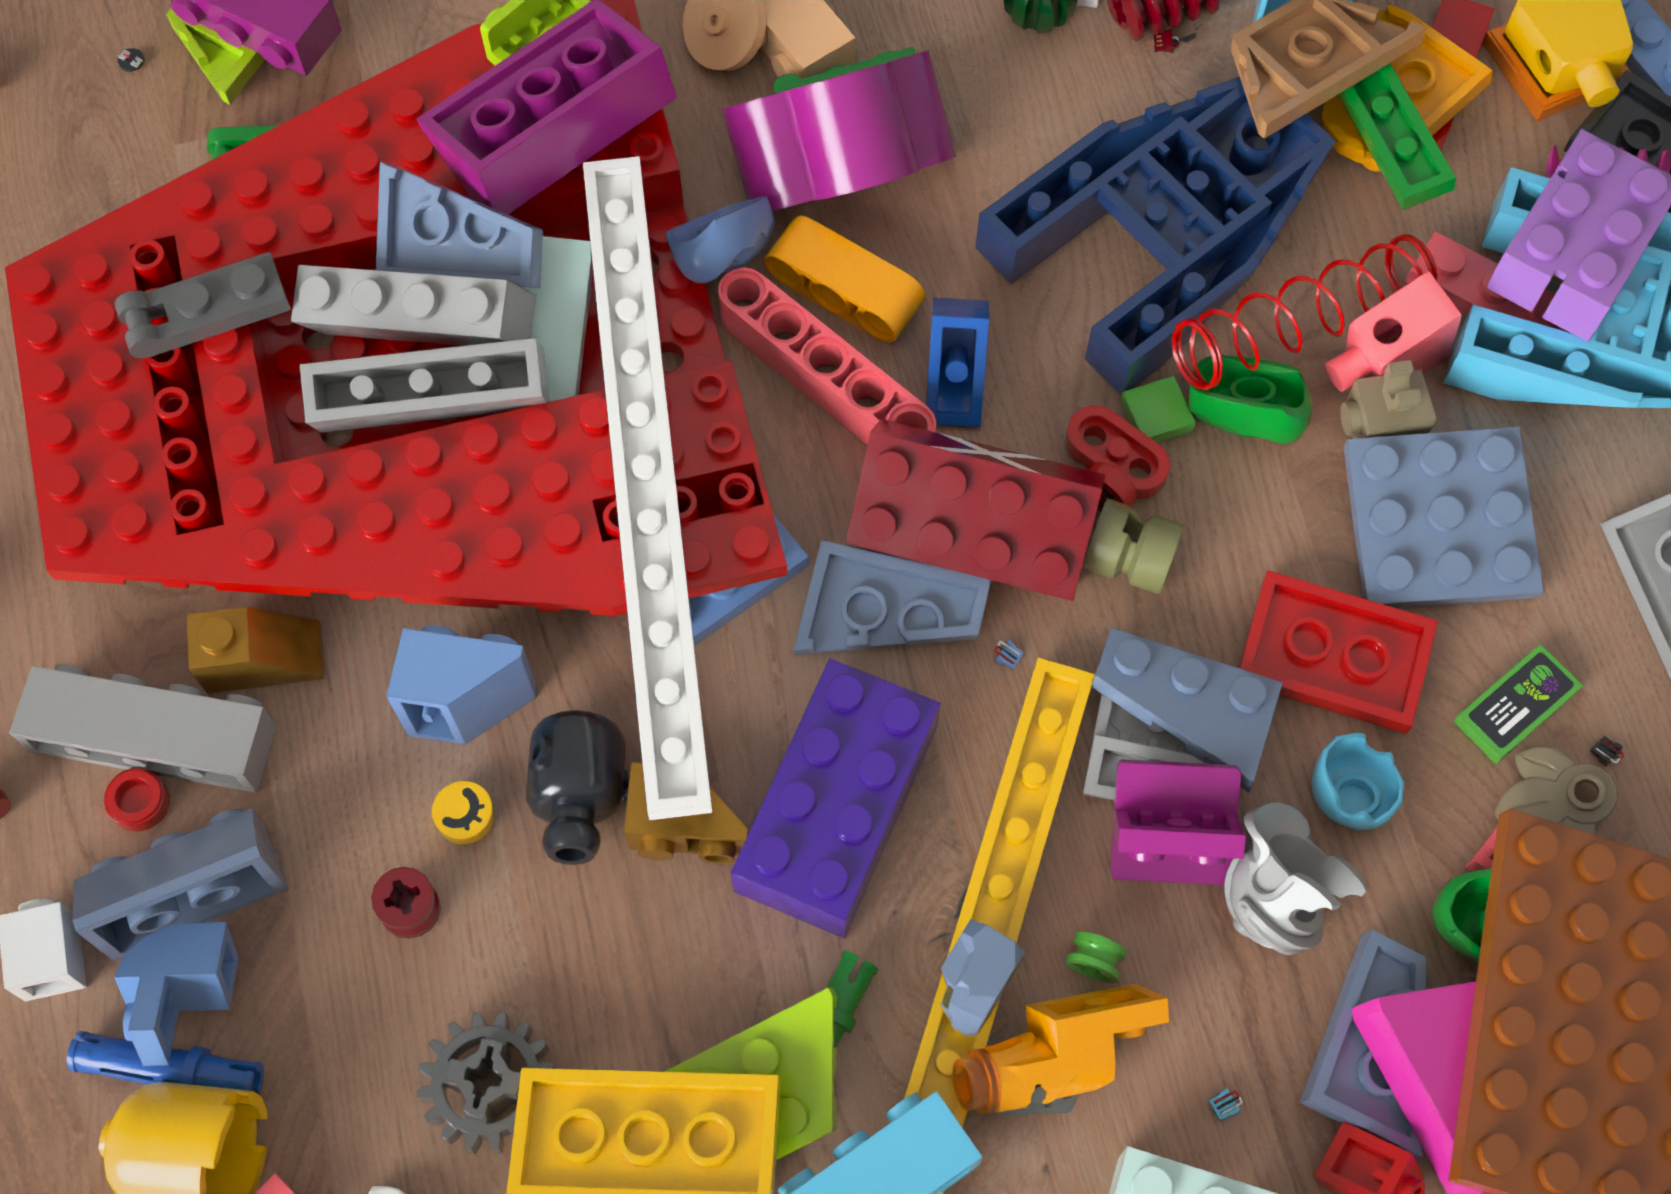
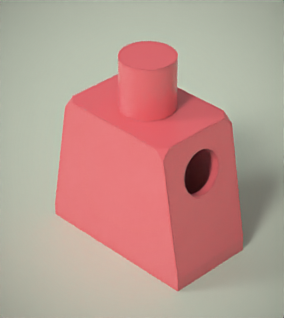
M1428 271L1356 318L1349 325L1345 352L1325 363L1327 375L1333 385L1340 392H1343L1352 387L1356 379L1384 375L1388 363L1411 360L1414 370L1422 369V372H1425L1450 358L1462 314Z

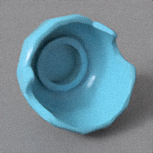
M1351 733L1335 736L1322 750L1314 766L1311 790L1316 805L1331 820L1355 831L1373 830L1384 826L1403 803L1404 781L1396 765H1394L1392 753L1379 752L1371 748L1367 744L1366 735L1363 733Z

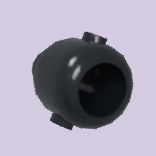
M582 710L560 711L545 717L536 725L532 732L529 746L526 801L535 816L550 823L543 833V849L551 860L561 864H584L591 861L597 855L601 844V837L595 824L604 821L616 812L621 798L628 787L629 774L624 769V737L618 726L601 714Z

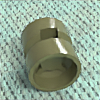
M1107 498L1082 568L1112 579L1120 573L1126 574L1129 585L1160 595L1185 525L1155 514L1147 520L1140 519L1137 508Z

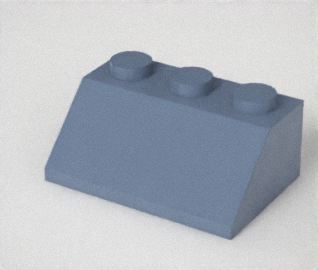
M253 808L245 811L242 809H231L215 815L209 820L208 826L191 833L177 832L164 835L150 844L149 850L129 858L116 856L98 862L91 868V873L74 879L72 921L76 932L110 959L116 961L123 958L141 939L157 930L177 924L211 922L289 890L266 824Z

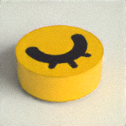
M458 781L447 785L437 794L432 805V818L438 831L445 839L455 844L467 845L481 840L489 833L495 820V808L489 794L483 787L470 781Z

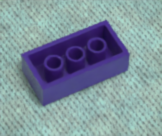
M829 658L731 871L733 891L845 939L938 727L941 703Z

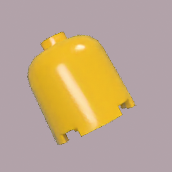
M170 1082L151 1083L133 1091L119 1106L113 1118H110L105 1123L99 1139V1151L101 1156L104 1157L106 1177L112 1190L116 1194H254L260 1183L267 1156V1146L256 1145V1119L267 1120L268 1118L267 1108L262 1096L248 1090Z

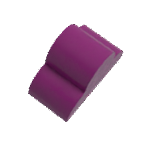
M929 50L721 109L746 199L767 196L772 211L884 184L919 172L922 168L956 157Z

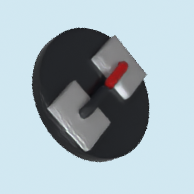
M135 48L124 49L118 56L120 68L128 72L140 69L145 61L143 53Z

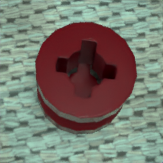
M409 867L391 869L383 874L374 885L371 895L372 908L386 929L395 936L406 939L421 937L430 931L438 921L441 911L439 896L427 877L417 869ZM400 894L401 899L399 900L397 907H394L393 905H395L396 900L398 899Z

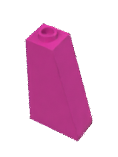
M1476 981L1378 997L1351 1008L1353 1020L1447 1194H1489L1448 1181Z

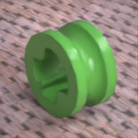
M1084 931L1076 932L1072 942L1077 947V950L1074 953H1068L1065 960L1067 967L1096 981L1117 983L1120 972L1116 969V963L1125 960L1127 950L1119 943L1104 936Z

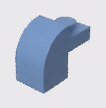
M227 922L184 923L162 928L136 943L120 962L114 978L126 1004L123 1015V1032L127 1041H133L143 1066L169 1065L180 1011L230 1010L239 956Z

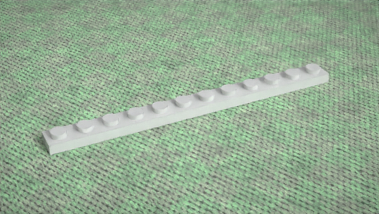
M629 157L583 162L647 812L649 820L712 813L640 158Z

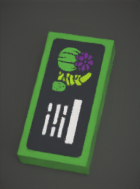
M1539 644L1464 709L1453 722L1497 764L1578 693L1583 685L1551 653Z

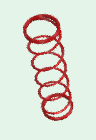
M1402 234L1391 239L1389 244H1376L1365 252L1359 264L1351 260H1335L1328 264L1320 274L1318 281L1308 276L1292 277L1285 281L1278 292L1277 298L1266 293L1257 292L1245 296L1237 306L1235 315L1223 310L1210 309L1200 314L1198 319L1187 318L1177 323L1172 335L1174 359L1184 378L1195 388L1206 391L1218 385L1223 370L1221 350L1216 338L1209 328L1201 323L1208 316L1223 315L1233 320L1232 336L1237 355L1246 368L1255 371L1258 369L1260 362L1259 349L1250 331L1238 319L1239 312L1246 302L1254 298H1266L1275 302L1274 320L1278 336L1288 351L1297 354L1301 351L1303 344L1302 332L1294 315L1280 301L1283 292L1289 285L1297 281H1308L1317 285L1316 307L1320 321L1328 333L1339 337L1343 334L1345 327L1344 314L1332 292L1322 284L1323 278L1330 269L1338 265H1351L1358 268L1356 277L1358 298L1364 311L1367 312L1369 309L1363 298L1360 285L1361 271L1370 278L1376 287L1381 302L1385 300L1381 286L1374 276L1363 267L1364 261L1371 253L1378 249H1386L1384 260L1386 275L1396 292L1403 288V286L1400 284L1394 270V250L1403 254L1412 263L1419 277L1423 275L1421 268L1414 258L1402 248L1396 246L1398 242L1406 241L1414 245L1423 256L1428 271L1437 281L1438 274L1434 258L1426 245L1413 235ZM1320 288L1327 293L1338 312L1340 330L1336 332L1328 326L1323 316L1320 303ZM1279 306L1291 319L1297 332L1298 347L1295 349L1287 343L1282 333L1279 321ZM1186 325L1193 327L1190 337V356L1196 376L1186 362L1181 345V334ZM1237 325L1244 331L1253 347L1256 361L1252 366L1245 360L1239 347ZM1196 330L1205 339L1212 356L1214 368L1213 377L1209 383L1201 375L1194 352Z

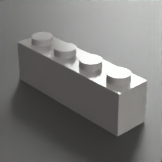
M298 265L291 322L327 335L460 346L530 339L536 294L508 280Z
M536 338L300 364L305 423L321 433L500 413L550 402L544 349Z
M59 663L55 665L54 670L31 666L9 734L28 752L126 770L144 768L160 776L258 793L277 726L264 707H262V703L248 696L228 694L226 700L205 697L201 690L188 685L171 684L168 690L148 687L145 681L131 675L113 674L111 680L92 677L87 670L80 667Z

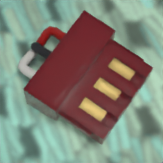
M1172 29L1164 30V33L1154 34L1155 52L1165 51L1173 53V48L1179 46L1178 37H1172Z

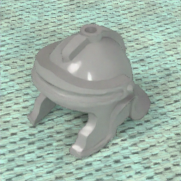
M1280 802L1254 807L1244 816V824L1252 838L1246 845L1244 859H1233L1226 874L1224 883L1226 903L1234 919L1233 926L1240 934L1249 937L1264 947L1273 948L1277 952L1291 956L1311 949L1321 942L1324 924L1323 908L1336 910L1341 906L1340 902L1333 895L1339 898H1344L1350 894L1361 897L1368 890L1369 886L1359 871L1348 861L1337 855L1327 856L1309 839L1311 830L1308 821L1299 810Z

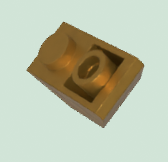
M631 762L624 835L629 850H638L637 854L639 856L653 860H668L674 857V852L698 854L700 860L708 863H732L735 861V856H739L748 836V828L711 787L712 813L649 820L643 763Z

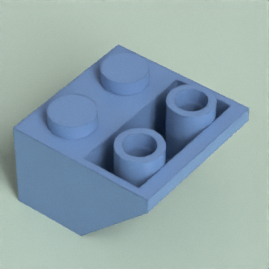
M427 625L422 628V631L403 628L386 697L407 736L466 745L535 699L538 687L524 647L517 645L515 640L498 634H485L481 639L461 637L449 628Z

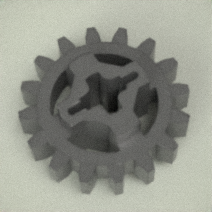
M476 1012L472 1015V1028L463 1031L454 1021L448 1024L449 1032L453 1039L447 1045L438 1040H431L429 1045L438 1058L435 1063L426 1062L419 1064L418 1070L422 1075L431 1080V1084L418 1089L417 1097L422 1102L435 1103V1106L429 1109L424 1117L431 1126L447 1121L441 1137L450 1145L464 1134L465 1149L469 1153L476 1154L482 1140H488L492 1150L499 1154L503 1153L504 1137L510 1134L513 1136L516 1110L498 1122H495L496 1115L512 1104L517 1105L521 1075L519 1072L511 1071L509 1067L511 1059L510 1048H514L524 1057L528 1068H557L554 1063H539V1060L550 1049L544 1039L528 1044L533 1030L527 1022L523 1021L514 1031H510V1019L506 1013L499 1012L493 1026H487L480 1012ZM480 1044L478 1051L462 1061L457 1060L465 1051ZM490 1070H493L500 1079L501 1084L499 1087L489 1086L485 1096H483L474 1083L476 1079H487ZM447 1088L453 1089L454 1092L462 1093L466 1101L463 1111L466 1114L464 1119L453 1111L448 1100Z

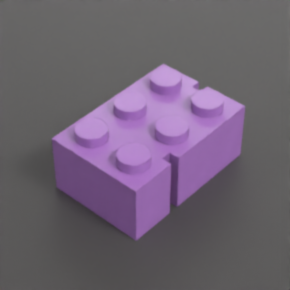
M1581 129L1504 252L1486 288L1532 312L1552 276L1554 275L1564 280L1542 318L1589 342L1671 206V174Z

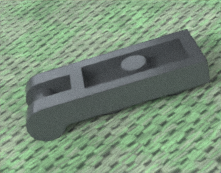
M270 252L149 292L129 291L121 294L114 302L119 321L127 324L128 327L125 340L129 353L136 358L152 357L291 310L276 264ZM167 315L169 322L157 326L151 324V320Z

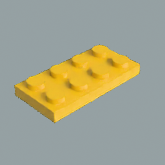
M521 1068L506 1194H774L781 1088L779 1075Z

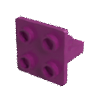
M1125 759L1118 761L1110 860L1111 877L1116 880L1224 885L1232 860L1244 859L1246 834L1238 817L1241 771L1239 767L1225 764Z

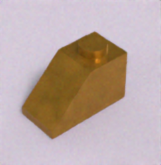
M247 606L187 614L189 671L207 694L324 679L322 627L319 620Z

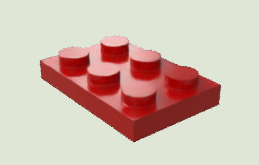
M1267 570L1262 581L1238 668L1283 682L1279 696L1407 734L1413 726L1438 620Z

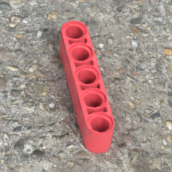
M741 267L733 269L723 276L719 282L718 296L720 317L726 331L866 445H868L871 430L880 419L936 432L937 422L935 415L928 406L761 273L752 268ZM740 300H751L755 302L745 307L737 306L734 304ZM782 332H789L796 335L793 338L787 340L778 339L774 337L776 334ZM821 365H832L837 370L831 373H820L815 368ZM863 398H872L878 401L879 404L873 407H862L856 402Z

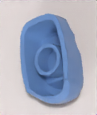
M761 196L737 202L699 216L666 231L674 261L682 274L694 283H707L716 279L721 273L744 267L758 255L770 241L772 231L775 229V219L768 197Z

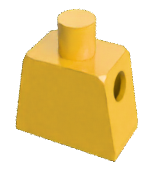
M1517 0L1504 31L1546 92L1557 94L1580 88L1590 107L1605 105L1617 97L1620 90L1614 78L1621 73L1633 50V40L1621 0Z

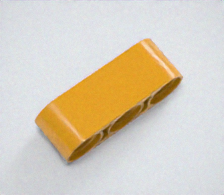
M797 216L792 220L763 260L768 272L780 283L883 342H895L926 299L923 287L912 276L806 216Z

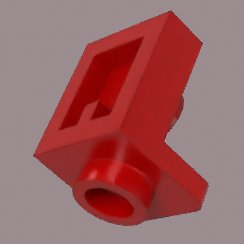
M1345 1121L1340 1126L1313 1175L1320 1186L1336 1194H1424L1425 1191L1424 1175L1413 1154Z

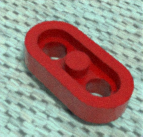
M1092 405L1081 408L1073 414L1068 424L1065 440L1067 449L1074 459L1086 468H1089L1091 464L1096 462L1108 463L1118 468L1132 481L1137 493L1136 499L1150 498L1162 490L1170 470V460L1161 445L1109 408ZM1087 436H1097L1103 443L1098 446H1092L1084 438ZM1133 468L1143 469L1148 477L1143 479L1135 478L1130 474L1129 470Z

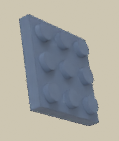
M1520 427L1347 439L1343 448L1362 598L1394 608L1533 599L1538 598L1544 593Z

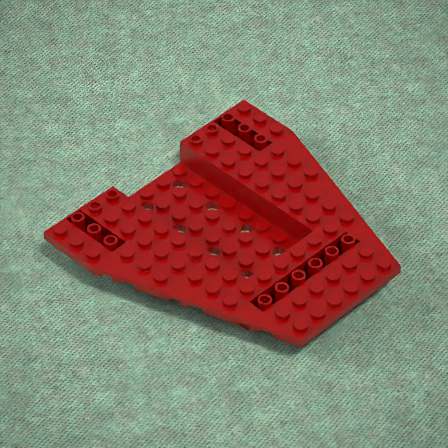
M600 0L642 32L634 0ZM482 23L464 29L5 267L46 571L54 580L126 584V580L161 582L164 587L187 589L189 584L214 586L218 591L312 597V592L345 594L349 595L351 599L375 601V597L401 598L403 603L499 609V605L537 607L539 612L562 613L563 609L589 610L590 615L618 616L628 613L594 270L579 395L506 412L458 417L452 421L438 419L353 429L351 439L341 446L327 445L325 437L328 432L321 433L305 423L300 364L460 346L334 335L332 342L327 347L312 349L307 347L306 343L310 336L318 331L291 322L298 265L376 270L380 162L391 163L473 199L465 191L423 132L417 118L495 66L486 56L480 31ZM661 108L651 117L645 119L585 162L629 157L640 158L651 261L658 265L657 270L653 273L661 353H676L683 359L682 364L672 371H664L688 596L689 598H694L786 576L788 571L732 360L727 362L725 360L705 283H694L682 274L674 261L668 243L666 231L688 222L683 202L680 168L664 109ZM583 163L508 215L542 229L544 237L591 241ZM267 252L271 253L291 310L152 357L136 358L130 355L125 340L128 327L127 324L119 321L114 304L116 298L121 294L134 290L149 292ZM167 315L151 320V324L156 326L169 322Z

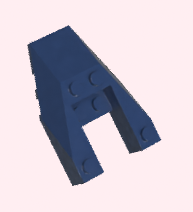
M1237 77L1199 90L1195 98L1171 106L1163 102L1145 109L1144 115L1118 124L1114 120L1102 123L980 212L975 248L1010 284H1013L1109 212L1167 270L1091 327L1085 360L1122 395V392L1136 387L1174 355L1172 335L1177 323L1187 318L1198 319L1200 314L1210 309L1219 310L1253 276L1330 154L1336 140L1308 114L1301 116L1267 138H1262L1258 134L1241 79ZM1213 315L1203 319L1201 323L1205 324ZM1186 325L1183 328L1181 334L1182 346L1190 339L1192 326Z

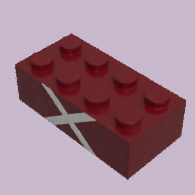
M880 419L870 432L845 543L1073 601L1106 475Z

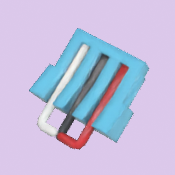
M1228 1088L1208 1101L1218 1116L1219 1121L1239 1113L1241 1110L1238 1106L1243 1103L1236 1090L1230 1092ZM1236 1093L1237 1097L1233 1098L1232 1094ZM1237 1099L1240 1100V1103L1236 1104L1235 1101Z

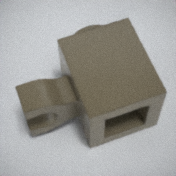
M1411 360L1388 363L1384 375L1356 379L1346 401L1341 404L1340 408L1343 430L1347 436L1352 435L1353 439L1430 433L1437 420L1422 369L1414 370Z

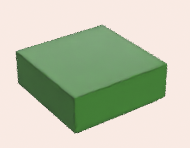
M1174 376L1122 392L1120 402L1130 424L1155 442L1159 443L1193 432L1196 422Z

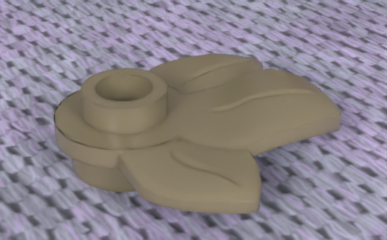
M1544 746L1533 747L1515 754L1516 766L1524 780L1515 783L1504 793L1494 814L1498 820L1499 814L1512 808L1594 835L1595 823L1606 819L1615 808L1618 798L1617 786L1611 775L1599 766L1585 763L1576 765L1558 749ZM1581 783H1589L1597 789L1598 798L1591 803H1583L1575 797V787Z

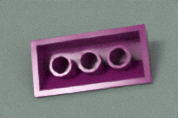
M593 0L418 117L417 121L468 195L480 203L510 214L645 119L651 117L658 110L676 99L677 96L661 46L602 1Z

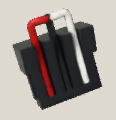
M1606 736L1590 751L1605 766L1611 761L1618 763L1621 760L1620 758L1624 757V753L1621 752L1623 746L1617 742L1614 743Z

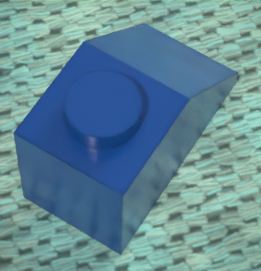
M933 297L926 406L934 413L937 425L981 427L989 329V302L986 300Z

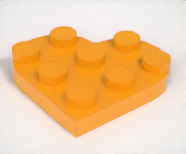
M1388 4L1386 11L1379 10L1377 18L1379 20L1407 29L1412 20L1426 28L1422 44L1390 64L1433 136L1491 84L1493 70L1412 13ZM1339 95L1326 101L1322 113L1321 127L1336 140L1333 148L1339 154L1357 163H1362L1368 170L1381 171Z

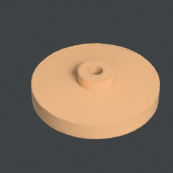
M763 0L687 1L683 15V35L690 54L699 64L713 70L733 71L746 65L758 52L766 30V9Z

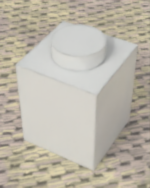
M53 899L30 900L20 904L17 912L0 915V950L4 988L25 1002L87 988L82 938L75 930L72 921L73 912L61 902Z

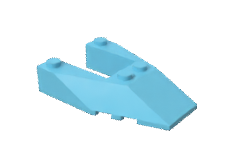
M1511 167L1493 202L1481 247L1504 253L1550 178ZM1667 212L1589 342L1569 332L1473 304L1456 335L1443 384L1496 400L1631 408H1671V213Z

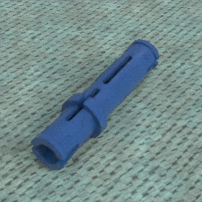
M78 1031L75 1034L76 1040L72 1039L67 1054V1067L72 1072L109 1076L110 1078L143 1084L170 1082L248 1090L260 1094L264 1080V1066L261 1062L235 1060L211 1055L210 1049L199 1046L192 1047L190 1051L172 1048L169 1065L143 1066L133 1041L88 1033L87 1031Z

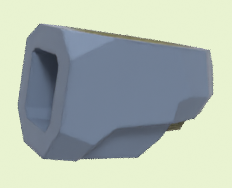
M971 919L941 967L947 986L941 1007L951 1021L953 1029L965 1036L976 1037L1023 960L1025 952L1015 941L992 927Z

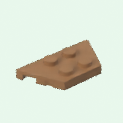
M1291 0L1234 33L1231 52L1258 134L1264 139L1421 45L1426 28L1412 20L1407 29L1379 20L1377 18L1380 9L1361 2H1350L1347 0Z

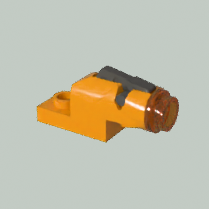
M1135 983L1027 1004L1028 1032L992 1046L969 1050L965 1058L957 1059L954 1062L952 1078L957 1099L966 1111L976 1109L981 1114L997 1113L1001 1116L1068 1113L1073 1109L1079 1094L1098 1090L1114 1081L1116 1066L1114 1037H1139L1145 1034V1027L1169 1023L1168 998Z

